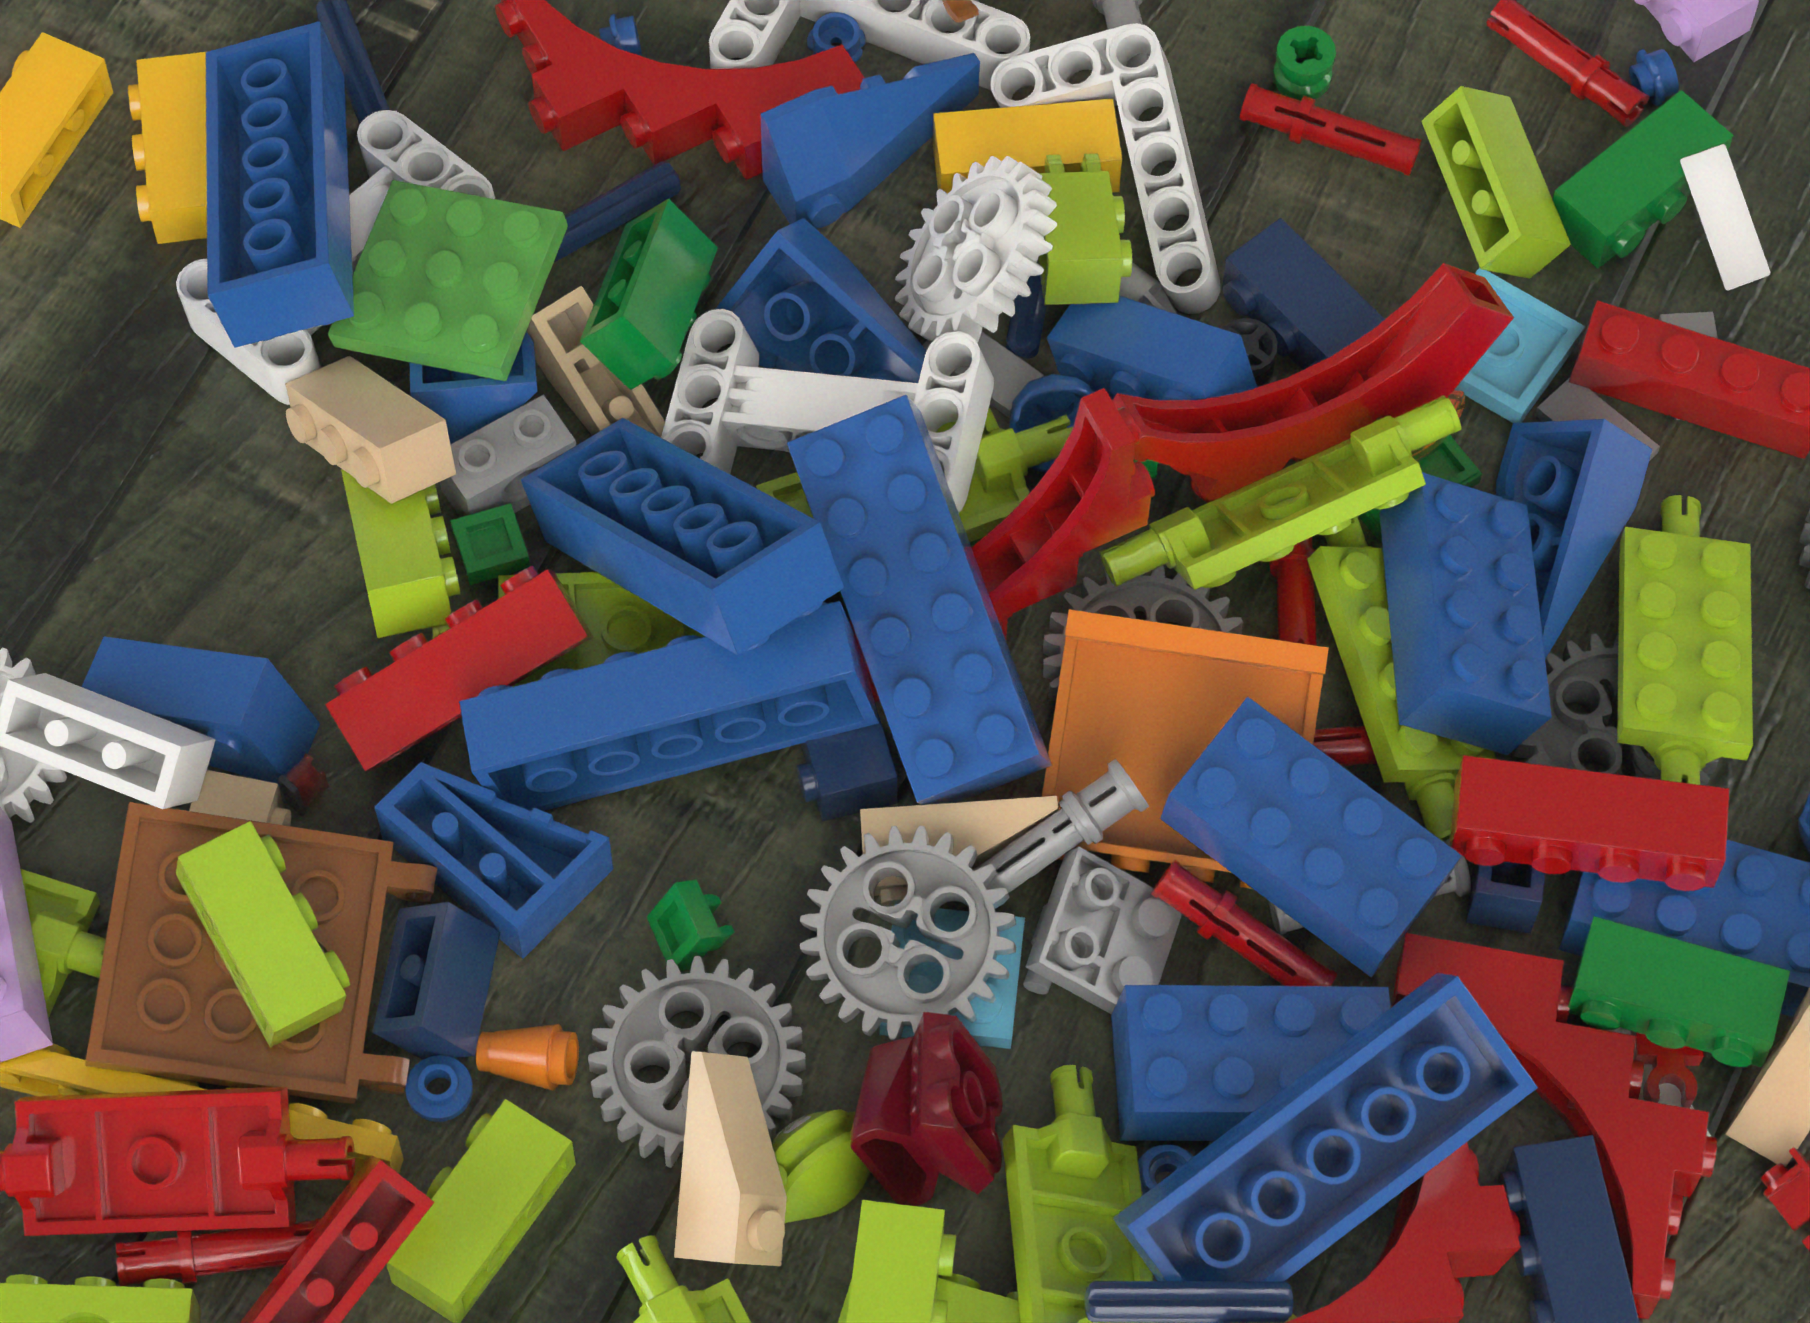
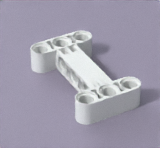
M382 110L374 112L360 123L357 131L358 142L369 179L349 195L352 274L392 180L495 199L492 184L486 177L397 111ZM207 259L196 260L185 266L179 273L176 281L177 292L193 331L276 400L290 405L285 383L322 368L311 337L322 325L278 336L268 341H259L234 348L208 297Z
M725 309L711 310L702 314L694 322L689 332L663 428L662 439L694 456L703 453L700 459L730 474L737 446L789 451L787 442L907 395L922 413L958 513L963 509L967 500L994 388V378L977 341L969 334L956 331L947 332L937 337L929 345L925 354L919 382L911 383L759 368L758 351L741 320L733 312ZM732 343L727 350L716 353L722 346ZM962 366H970L964 373L950 376L956 369ZM718 398L712 405L702 408L707 401ZM956 422L951 429L936 433L937 429L943 424Z

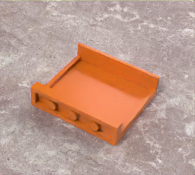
M1069 609L1048 751L1052 765L1046 767L1042 797L1057 796L1058 802L1063 799L1062 796L1068 791L1077 794L1109 771L1108 763L1116 758L1136 785L1149 807L1142 812L1134 809L1102 831L1103 839L1098 843L1092 842L1087 845L1085 841H1082L1074 848L1080 846L1087 851L1112 854L1111 865L1119 869L1149 873L1151 860L1172 863L1176 860L1182 867L1202 881L1213 883L1215 870L1230 871L1160 819L1167 798L1247 697L1251 698L1313 744L1329 648ZM1062 855L1058 859L1063 860L1064 855ZM1240 879L1239 887L1253 889Z

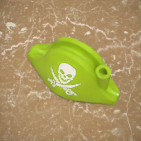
M836 1109L802 1116L787 1125L772 1141L787 1196L785 1223L821 1217L836 1212L851 1202L863 1188L871 1172L850 1146L855 1112Z

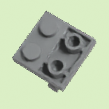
M1080 846L1073 848L1065 853L1048 904L1043 906L1031 940L1033 946L1025 966L1028 968V972L1023 985L1031 992L1047 994L1053 982L1112 1014L1125 985H1159L1182 914L1159 897L1156 898L1151 895L1154 888Z

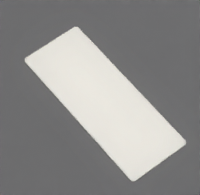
M1722 144L1682 158L1680 162L1725 289L1731 290L1769 276L1770 270L1726 145Z

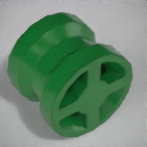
M1297 26L1289 29L1280 37L1273 69V81L1280 93L1301 101L1303 96L1317 99L1328 91L1332 81V67L1336 58V46L1331 36L1322 29L1313 26ZM1298 58H1307V60H1304V62H1296V59Z

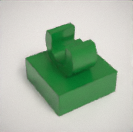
M511 503L450 520L452 533L469 585L530 567L529 555Z
M697 880L675 882L646 917L666 963L667 960L673 959L680 971L691 970L695 956H700L702 959L708 951L720 949L735 932L732 925L718 927L713 913L722 902L719 896L713 894L703 895Z

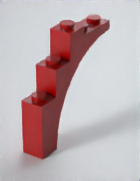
M501 0V3L495 5L497 18L506 35L510 38L517 35L524 46L522 54L532 74L534 99L528 102L532 118L542 134L552 133L562 151L619 125L622 126L632 147L637 149L642 146L654 165L713 139L722 159L726 163L734 161L744 178L748 180L763 173L761 113L824 87L833 86L838 95L860 90L861 82L865 78L842 44L800 60L763 67L702 69L662 63L618 49L577 27L545 0Z
M1443 263L1407 302L1372 331L1333 356L1285 379L1245 392L1201 400H1152L1117 393L1112 401L1117 409L1125 407L1137 426L1140 441L1135 445L1134 459L1140 462H1145L1149 459L1169 465L1179 473L1190 475L1192 478L1191 487L1201 499L1209 503L1282 470L1290 459L1299 462L1350 439V434L1353 431L1375 422L1378 417L1382 419L1390 415L1392 418H1395L1442 395L1448 398L1514 317L1485 277Z
M1105 388L1081 398L1074 427L1059 456L1037 486L1000 524L971 547L1005 640H1007L1008 618L1012 617L1014 612L1076 585L1079 558L1083 557V553L1148 525L1151 497L1155 495V489L1146 467L1140 461L1134 463L1135 445L1140 441L1139 432L1129 411L1125 407L1117 409ZM849 621V623H850V625H851V627H852V629H853V632H854V634H855V636H856V633H855L854 627H853V625H852V622ZM866 663L874 701L878 702L880 699Z
M1406 933L1398 958L1391 1007L1436 973L1458 976L1538 1088L1535 1091L1567 1124L1575 1138L1594 1136L1638 1318L1649 1320L1659 1299L1669 1300L1673 1289L1676 1260L1665 1257L1667 1234L1676 1236L1682 1216L1683 1197L1690 1198L1701 1176L1711 1177L1717 1152V1138L1706 1136L1709 1112L1638 1099L1643 1080L1644 1061L1633 1059L1636 1036L1567 1024L1572 986L1561 984L1563 960Z
M1466 1142L1401 1192L1391 1234L1368 1276L1331 1304L1285 1323H1458L1464 1317V1293L1458 1278L1495 1275L1521 1248L1518 1236H1520L1519 1219L1516 1213L1510 1209L1504 1185L1479 1186L1478 1160Z

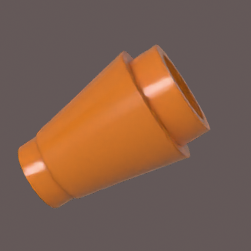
M560 1024L495 1032L483 1031L479 1036L476 1048L477 1069L481 1072H491L494 1075L554 1091L558 1085H571L577 1073L579 1061L577 1034L575 1032L563 1031Z

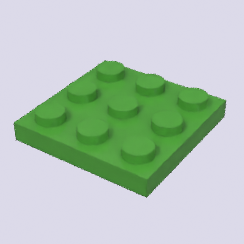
M392 180L353 273L354 317L332 323L328 336L333 346L507 381L567 230L568 224L564 213Z

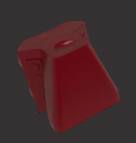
M923 1012L914 1036L874 1046L869 1052L852 1125L850 1146L897 1204L919 1206L931 1200L934 1196L939 1172L978 1195L994 1180V1173H998L1001 1169L1002 1152L995 1130V1117H999L1002 1113L1003 1100L1000 1083L996 1075V1067L957 1016Z

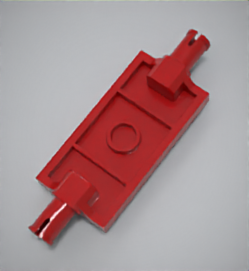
M287 1087L22 1097L15 1101L17 1129L13 1143H9L5 1150H0V1191H5L8 1197H15L23 1211L24 1236L290 1227L296 1222L295 1181L352 1180L355 1173V1158H346L348 1152L355 1151L351 1136L294 1140L290 1133Z

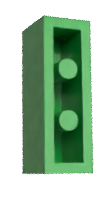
M1680 90L1554 191L1553 202L1571 246L1597 269L1615 255L1620 258L1627 256L1638 246L1649 227L1658 220L1662 224L1669 222L1685 205L1691 191L1680 160L1722 144L1726 145L1727 151H1729L1734 135L1684 91Z
M670 199L665 200L625 225L580 338V342L630 390L651 378L655 380L663 379L679 364L682 358L680 348L686 332L696 320L697 314L694 311L701 293L711 280L709 271L718 249Z
M1593 916L1568 1006L1570 1008L1569 1013L1580 1016L1583 1022L1598 1029L1616 1030L1620 1027L1645 1034L1649 1041L1665 1048L1678 1049L1687 1046L1712 1053L1713 1058L1729 1066L1747 1067L1755 1065L1762 1067L1774 1042L1790 971Z

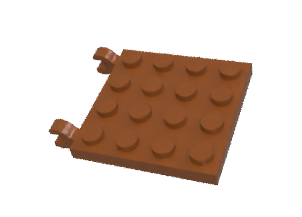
M129 802L85 1066L236 1088L287 1087L288 1095L355 1104L358 1085L382 1093L403 1095V1090L407 1083L410 1059L363 1053L386 893L410 902L430 903L431 895L434 893L437 867L391 861L394 844L391 841L173 808L161 809L153 805ZM249 821L252 822L260 838L270 835L275 841L286 865V871L280 873L292 896L301 892L308 901L318 923V928L312 931L323 953L330 950L336 953L350 982V986L344 989L347 996L341 1012L271 1048L176 876L178 856Z

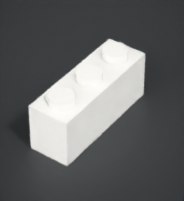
M46 673L8 680L0 706V746L161 809L198 801L216 739Z

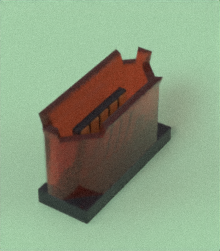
M306 753L294 767L278 778L286 802L302 817L307 813L306 807L325 789L330 787L325 772L321 771L318 773L310 763L313 758Z

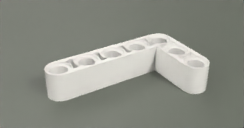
M730 0L709 39L710 69L757 68L773 65L800 16L816 22L825 14L840 12L853 17L857 21L859 28L865 34L866 42L922 64L975 53L980 61L979 86L991 90V77L1001 62L1011 57L1029 53L1030 34L1028 27L1019 18L974 0L971 1L979 9V15L960 23L952 20L942 0ZM945 31H951V32H955V33H944V32H945ZM997 52H1005L1009 54H998ZM731 58H743L741 60H731Z
M1138 23L1126 24L1011 57L1001 62L991 77V91L1000 108L1113 99L1114 106L1118 105L1156 275L1171 304L1179 311L1195 314L1209 309L1217 301L1220 294V278L1170 65L1155 32L1149 27ZM1141 53L1150 54L1149 59L1144 64L1138 67H1126L1127 62L1133 56ZM1087 69L1092 70L1091 75L1085 81L1079 84L1069 83L1070 78L1076 72ZM1024 86H1034L1033 92L1028 97L1022 100H1011L1013 94L1018 89ZM1158 106L1163 108L1161 114L1151 121L1142 122L1138 120L1144 110L1150 107ZM1167 160L1176 162L1174 168L1169 173L1163 176L1150 175L1152 169L1158 163ZM1175 215L1189 216L1182 228L1176 231L1162 230L1165 223ZM1192 269L1202 271L1200 278L1194 284L1184 287L1175 285L1177 278L1183 272Z

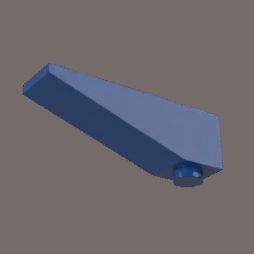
M975 53L915 66L902 80L885 83L881 75L863 78L860 90L839 95L833 86L816 89L761 113L763 182L789 224L805 218L813 227L817 228L832 224L843 213L850 211L933 136V113L961 111L979 95L980 61Z
M805 218L777 230L715 308L731 311L739 317L758 351L759 365L765 368L772 369L775 367L779 370L911 383L919 382L927 350L849 258Z
M527 331L507 381L409 362L411 397L446 420L450 445L523 406L538 392L534 342Z
M1606 419L1513 423L1497 476L1496 496L1527 505L1545 659L1635 510L1652 453V448Z

